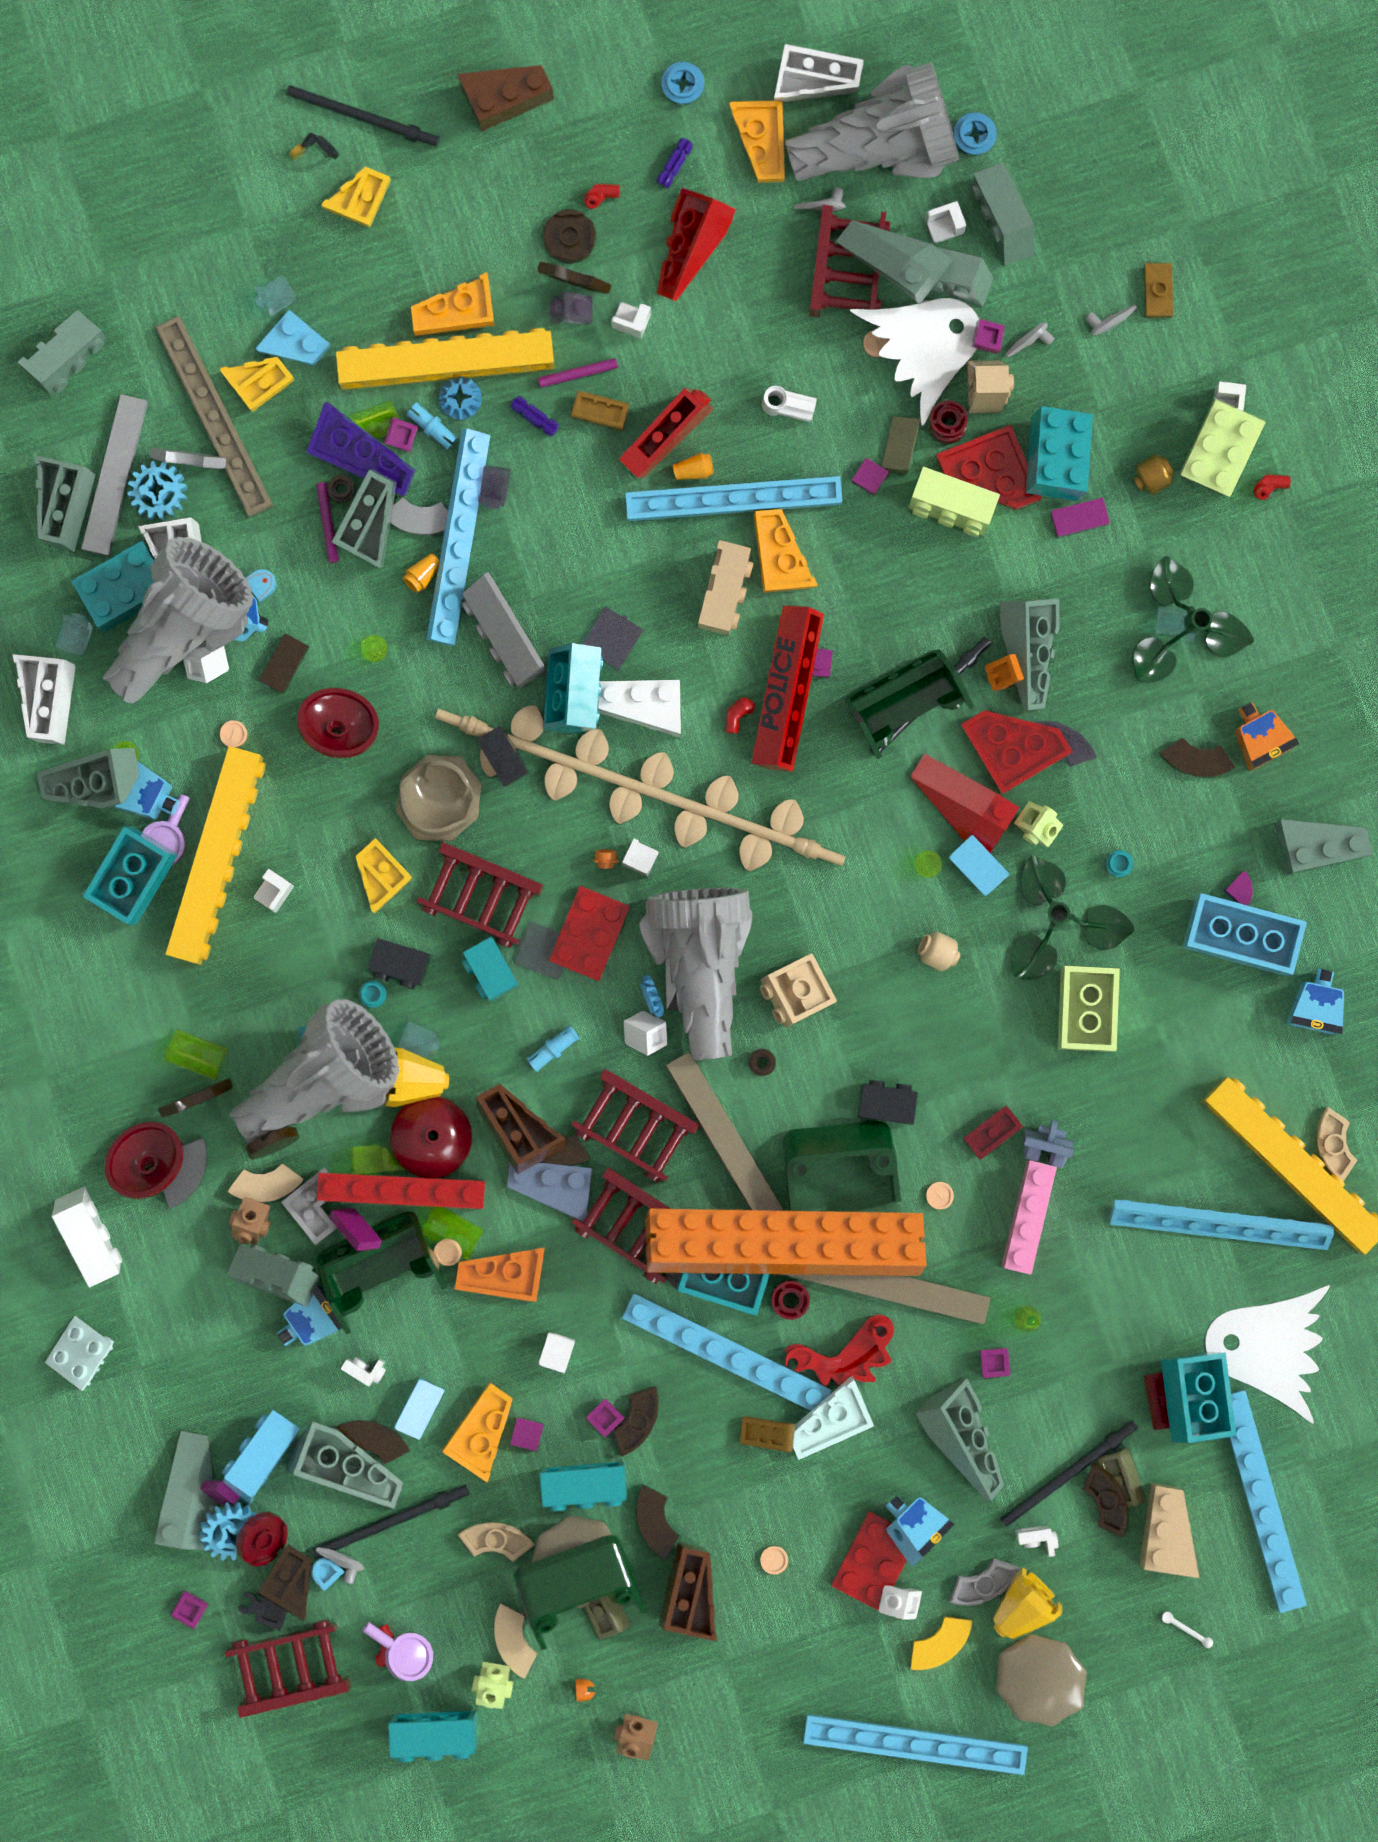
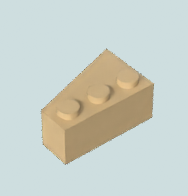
M1000 360L967 361L969 413H1001L1004 404L1008 403L1011 391L1014 389V376L1009 374V366Z
M719 540L698 628L729 636L731 629H737L740 614L735 612L738 603L743 604L747 591V588L742 587L744 578H750L754 563L749 562L751 548Z
M1151 1483L1139 1566L1144 1570L1199 1578L1184 1491L1175 1486Z

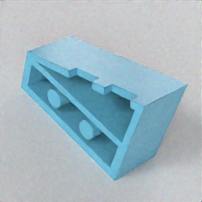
M272 1410L269 1416L263 1414L255 1426L258 1429L252 1439L250 1437L245 1439L239 1448L242 1454L236 1462L231 1459L222 1472L226 1475L223 1483L239 1496L238 1500L248 1506L300 1431V1428L274 1410Z

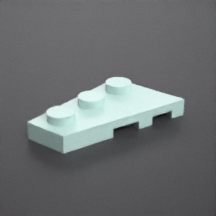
M853 1376L848 1378L795 1425L793 1448L798 1460L874 1426Z

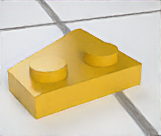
M364 167L355 175L352 181H348L340 187L338 193L329 200L326 199L322 203V208L370 228L391 179L387 175Z
M278 357L264 359L262 362L252 361L244 363L242 366L231 368L227 366L220 369L223 376L251 412L295 381Z
M376 838L355 856L370 908L374 914L413 879Z

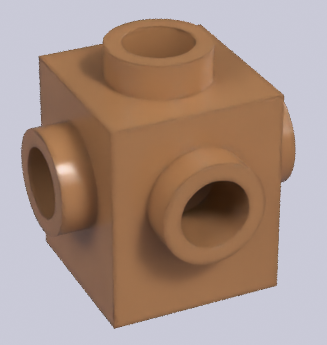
M244 1197L239 1210H233L228 1225L232 1226L231 1237L242 1244L257 1245L260 1237L265 1238L271 1224V1222H268L270 1206Z
M625 1714L623 1724H617L613 1738L614 1741H618L616 1753L628 1758L648 1761L658 1722L647 1720L640 1716Z

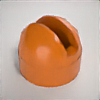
M576 1679L577 1702L588 1701L593 1698L595 1692H587V1687H595L589 1679Z

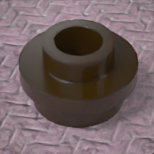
M340 475L330 480L328 494L332 500L344 503L349 501L354 495L355 487L350 478ZM339 486H345V493H337V488Z
M758 1049L751 1054L749 1067L754 1074L767 1076L775 1069L776 1059L769 1050ZM761 1057L765 1058L768 1062L764 1068H760L757 1065V1060Z

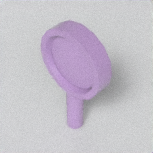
M182 794L177 799L180 801L177 811L174 815L170 814L167 822H154L142 832L178 854L172 865L180 861L186 849L185 836L177 825L190 798Z
M367 1622L362 1631L387 1648L385 1663L388 1671L395 1678L402 1681H416L427 1674L433 1662V1651L430 1643L423 1636L416 1633H404L392 1639L371 1623Z

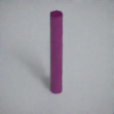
M616 358L538 377L540 388L617 369L618 364Z
M321 482L316 484L327 558L328 563H337L339 559L337 546L332 543L335 534L327 483Z

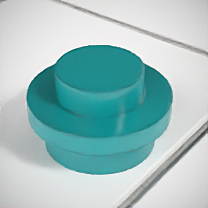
M1114 851L1106 859V869L1114 877H1124L1133 868V859L1125 851Z
M368 981L361 986L359 998L365 1006L376 1008L381 1006L386 1000V989L380 982Z

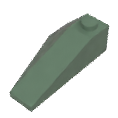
M853 220L836 240L838 245L919 304L953 262L952 258L930 243Z
M1059 598L1000 601V625L1008 655L1016 654L1024 680L1016 683L1023 709L1026 711L1043 709L1046 705L1050 675L1047 672L1049 659H1054L1055 650L1051 649L1053 636L1058 634L1060 626Z
M135 748L108 749L37 772L42 799L75 803L82 806L88 805L103 809L125 802L139 776Z
M965 1378L928 1398L916 1412V1415L929 1438L982 1497L989 1502L1003 1488L1004 1483L995 1453L989 1451L986 1436H989L987 1426L982 1427L978 1413L982 1411L980 1402L968 1379Z
M313 1421L310 1422L295 1443L286 1467V1471L292 1475L392 1509L395 1508L403 1486V1482L341 1432Z
M187 1431L180 1432L155 1539V1544L179 1549L205 1550L199 1533L202 1531L200 1524L204 1521L207 1522L206 1513L215 1514L214 1507L217 1506L214 1500L200 1490L204 1481H213V1467L208 1435Z

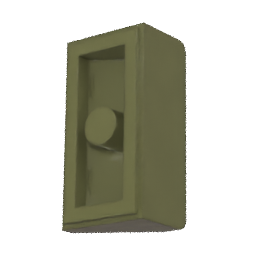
M893 417L882 468L907 475L920 419Z
M1128 1448L1105 1454L1097 1459L1098 1464L1107 1470L1122 1488L1128 1507L1139 1505L1145 1501V1495Z
M609 1595L594 1600L585 1606L599 1640L618 1634L630 1626L622 1605L613 1603Z

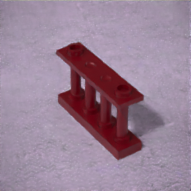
M823 204L809 316L820 317L821 309H826V307L850 310L880 309L881 299H876L879 274L873 271V275L836 271L831 270V267H826L827 257H833V255L855 256L840 245L834 244V241H829L830 231H836V229L845 230L852 220L837 218V215H832L833 206ZM881 211L879 223L853 220L890 231L891 222L886 221L887 212ZM836 281L872 286L870 301L828 296V293H823L824 283Z
M442 842L439 853L444 856L442 860L444 864L428 901L418 897L417 903L422 905L421 911L435 917L437 912L497 937L496 943L507 948H511L512 944L519 946L520 940L513 937L529 898L532 899L533 895L540 897L544 888L543 884ZM461 863L469 867L467 870L469 875L453 911L439 906L438 903L454 866L457 867ZM485 873L494 877L492 881L494 885L477 922L463 916V913L479 877H483ZM511 884L519 888L517 891L519 896L502 933L488 927V924L504 887L507 888Z
M605 1069L600 1076V1079L604 1081L602 1085L604 1088L582 1125L573 1121L572 1126L576 1128L574 1134L586 1141L592 1137L647 1170L644 1174L646 1177L656 1183H659L661 1179L666 1182L668 1176L662 1173L663 1169L684 1135L687 1136L689 1132L694 1135L699 1124ZM620 1090L628 1095L625 1099L627 1103L604 1139L591 1130L612 1094H616ZM643 1104L651 1109L649 1113L651 1116L628 1153L616 1146L615 1143L637 1107L640 1108ZM667 1118L675 1123L672 1127L674 1131L651 1167L638 1158L659 1122H663Z
M607 1168L602 1176L606 1179L604 1183L606 1187L583 1222L574 1218L572 1221L576 1225L574 1231L586 1239L591 1235L644 1270L643 1277L657 1285L660 1281L664 1284L667 1279L660 1273L647 1272V1265L637 1259L647 1245L646 1226L629 1252H626L614 1243L638 1207L641 1208L644 1204L650 1209L671 1208L612 1169ZM621 1189L629 1194L627 1198L629 1202L606 1237L593 1230L592 1227L614 1193H618Z
M329 1619L312 1623L313 1628L251 1643H248L247 1639L232 1642V1647L225 1651L226 1657L237 1655L246 1696L243 1698L244 1702H241L237 1707L239 1718L349 1692L351 1689L349 1676L342 1678L341 1674H338L329 1636L330 1632H334L338 1628L337 1622L329 1623ZM318 1635L327 1677L324 1683L314 1684V1681L310 1679L302 1639ZM291 1642L300 1682L297 1685L298 1689L287 1691V1687L283 1686L275 1650L276 1645ZM264 1648L273 1690L270 1691V1696L260 1698V1694L256 1693L247 1652Z

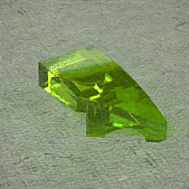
M380 1145L350 1147L352 1174L405 1170L386 1147H381Z

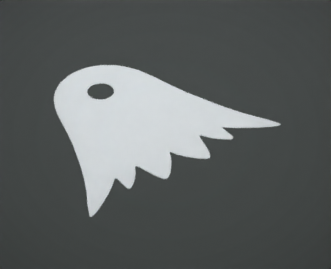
M951 298L936 299L916 305L890 309H851L850 311L858 317L880 326V328L872 332L873 335L881 338H890L880 350L879 355L889 359H901L895 372V381L915 378L911 387V397L921 392L920 416L923 426L942 391L977 349L972 347L976 322L979 320L977 314L966 303ZM952 319H959L963 322L964 330L962 333L955 334L950 330L949 323Z
M1330 1285L1290 1300L1235 1309L1220 1315L1214 1320L1207 1331L1205 1339L1206 1351L1226 1352L1228 1374L1230 1377L1249 1384L1280 1400L1314 1424L1310 1410L1299 1391L1311 1392V1390L1299 1375L1319 1371L1317 1364L1303 1352L1318 1345L1323 1338L1304 1328L1313 1324L1319 1318V1315L1308 1314V1312L1324 1297ZM1234 1334L1239 1338L1240 1344L1236 1350L1230 1351L1224 1347L1223 1340L1227 1335Z

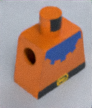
M1253 702L1238 710L1246 724L1237 728L1235 734L1249 772L1299 745L1298 740L1273 710L1260 716Z

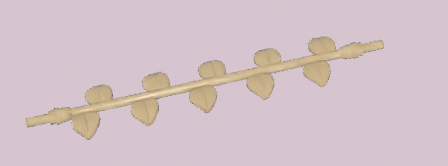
M537 706L524 707L513 717L511 722V732L513 735L508 734L515 748L556 762L549 767L545 775L547 793L555 801L565 797L575 789L577 785L575 770L622 786L614 790L610 798L611 814L618 824L629 821L639 814L642 808V800L639 793L685 809V811L678 815L675 822L676 838L684 848L693 845L705 836L707 832L705 816L751 833L743 839L740 845L741 862L748 871L759 868L769 861L772 855L769 840L790 847L807 859L810 857L816 860L818 857L843 866L846 856L822 848L821 844L815 842L816 840L791 837L801 829L804 819L796 800H786L775 808L770 820L772 829L725 813L730 811L738 802V791L730 776L720 777L711 783L705 796L706 806L662 790L671 782L674 774L672 764L666 753H656L644 762L640 773L642 782L596 766L605 760L609 752L607 740L601 729L590 730L578 740L576 745L577 758L532 743L543 733V718ZM438 709L435 719L460 728V731L465 732V735H473L474 737H482L494 729L488 727L485 722L478 720L474 716L469 717L465 715L461 717L442 709ZM481 749L480 762L485 774L489 777L497 775Z

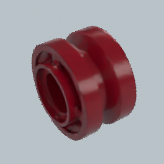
M943 401L937 404L931 412L929 422L930 433L934 439L944 444H952L962 439L966 433L968 422L965 408L955 401ZM944 419H951L955 424L947 426L942 421Z
M787 1280L779 1283L774 1288L771 1295V1304L774 1311L780 1317L787 1320H795L807 1312L810 1306V1295L801 1283ZM793 1292L797 1294L798 1303L795 1307L788 1308L784 1306L783 1297L786 1293Z

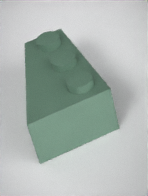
M1004 163L973 173L974 185L971 186V192L974 200L980 203L982 216L988 223L1004 266L1033 256L1034 223Z
M936 247L952 258L953 262L931 290L983 308L993 281V277L983 258Z
M78 310L53 330L55 335L47 344L41 341L35 346L38 351L28 360L22 357L18 361V364L26 374L52 397L55 393H60L66 388L67 380L74 373L77 374L84 368L86 359L92 353L96 354L100 351L106 339L103 332Z
M35 455L38 479L36 480V489H38V539L48 546L74 552L96 475L85 466Z
M370 469L332 543L379 568L383 567L397 482Z
M1284 819L1274 823L1287 875L1362 859L1373 854L1367 828Z
M251 1244L250 1248L239 1245L227 1273L228 1277L239 1283L308 1307L320 1279L319 1275L312 1272L313 1266L301 1261H290V1258L274 1252V1255L265 1253L266 1249Z

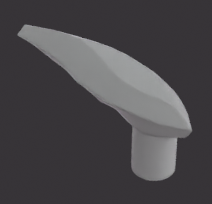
M836 187L833 189L831 198L794 205V209L822 211L823 204L832 205L833 211L846 207L841 201L844 191Z
M1136 305L1109 315L1103 321L1093 312L1089 314L1085 320L1093 328L1092 335L1105 333L1117 326L1136 309Z
M1047 323L1037 325L1021 337L1010 348L1006 356L1010 357L1024 347L1032 345L1037 338L1049 346L1055 338L1046 330L1048 327Z
M316 1548V1552L333 1561L337 1566L346 1568L343 1581L346 1583L354 1584L357 1571L364 1569L360 1562L349 1556L326 1548Z

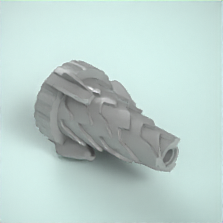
M932 62L916 67L910 65L900 67L871 91L872 99L855 104V109L838 114L832 121L809 128V133L785 140L797 181L840 170V172L852 169L861 171L878 165H882L884 168L892 166L894 176L936 177L939 176L945 165L959 160L948 113Z
M188 537L172 538L152 562L151 576L154 582L147 589L142 603L143 606L127 631L128 637L118 649L119 656L103 675V679L110 682L112 689L124 701L134 703L142 698L163 673L167 675L174 665L182 661L189 652L197 648L204 640L206 642V649L213 652L215 649L221 648L233 641L244 632V628L248 624L247 613L253 604L252 589L247 579L234 563L213 547Z
M730 887L699 888L664 892L647 897L646 915L639 922L640 930L647 948L654 958L655 964H662L666 959L670 961L671 983H676L677 1006L680 1013H682L684 1034L688 1033L689 1047L693 1060L714 1059L732 1055L730 1026L733 1019L732 995H736L734 967H739L738 956H741L752 923L748 889Z
M336 999L329 1004H323L310 1017V1020L307 1022L306 1031L300 1041L301 1045L284 1057L285 1062L274 1069L269 1078L249 1092L252 1096L230 1111L229 1117L236 1122L239 1132L247 1139V1143L250 1144L260 1138L263 1140L273 1131L289 1124L305 1122L320 1112L326 1113L341 1103H343L342 1110L346 1113L370 1110L385 1103L386 1093L394 1087L399 1073L398 1058L387 1033H385L380 1023L366 1009L347 999Z

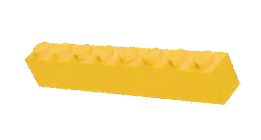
M544 328L531 329L529 333L521 334L518 331H506L501 336L482 333L476 335V338L465 339L464 336H453L449 338V341H439L438 339L431 338L425 339L423 343L419 344L401 341L397 342L396 346L385 347L384 344H372L367 349L349 346L344 347L342 351H336L338 378L342 390L449 380L459 376L470 378L555 369L551 331H545Z
M231 746L228 747L166 951V955L198 965H201L203 960L206 961L208 959L211 945H208L210 934L214 935L219 922V919L216 918L218 908H223L227 893L223 891L226 882L230 883L234 874V867L231 866L234 856H239L242 847V841L239 838L242 830L246 831L250 821V815L247 814L249 805H254L258 794V789L255 788L258 778L262 779L266 763H263L264 758L259 754Z
M1229 1077L1223 1078L1202 1102L1329 1225H1333V1229L1359 1254L1366 1255L1378 1242V1215L1375 1212L1370 1214L1363 1207L1365 1203L1358 1195L1353 1192L1350 1195L1343 1188L1345 1183L1336 1174L1332 1173L1329 1175L1323 1169L1325 1166L1323 1161L1314 1154L1310 1156L1303 1149L1305 1144L1295 1135L1290 1137L1283 1130L1285 1125L1277 1117L1272 1116L1270 1118L1263 1111L1266 1108L1264 1104L1254 1096L1250 1098L1244 1092L1246 1088L1235 1077L1232 1080Z

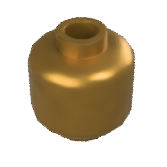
M1154 454L1136 465L1135 471L1137 476L1133 479L1141 492L1146 489L1149 494L1154 495L1172 484V476L1175 475V472L1165 456L1160 457Z

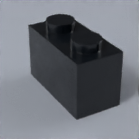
M498 726L477 739L478 744L504 787H508L530 774L529 769L503 726Z
M377 938L368 970L374 972V978L387 982L389 977L400 980V986L414 990L415 985L422 987L432 956L429 953Z
M869 1080L868 1085H862L858 1117L913 1125L918 1092L912 1091L911 1085L896 1084V1088L885 1087V1082Z

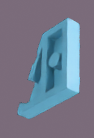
M289 310L256 347V350L263 355L270 354L284 360H295L301 364L314 367L331 345Z

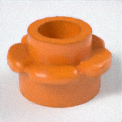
M607 849L596 850L595 858L592 859L593 862L598 863V868H614V863L619 862L617 851Z

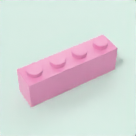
M1030 1160L1026 1161L1001 1267L1032 1274L1057 1167Z

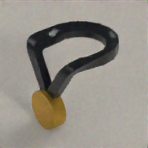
M309 133L303 143L295 146L289 153L290 157L296 160L308 147L317 142L333 159H337L340 155L334 146L323 136L315 135L314 133Z

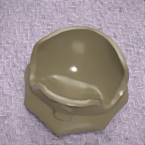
M426 755L401 777L396 812L414 838L418 840L453 841L462 831L477 820L482 785L461 756Z
M566 1516L553 1527L539 1535L532 1562L597 1538L611 1535L607 1525L600 1520ZM589 1603L583 1604L575 1608H583Z
M1032 1634L1000 1653L996 1691L1018 1720L1052 1727L1083 1708L1087 1672L1065 1642Z

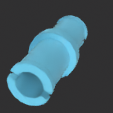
M416 402L412 408L419 413V416L413 410H409L406 416L410 417L424 429L423 433L426 436L431 435L446 450H449L453 445L445 437L452 443H455L458 436H455L442 425L440 418H434Z
M568 1025L566 1029L552 1040L548 1038L543 1047L526 1059L534 1070L538 1072L539 1069L552 1059L562 1056L561 1052L579 1040L580 1037Z

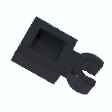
M245 1591L243 1596L249 1598L252 1604L250 1607L240 1605L238 1610L243 1614L257 1613L255 1622L281 1631L288 1612L265 1598L262 1601L259 1600L257 1595L251 1591Z

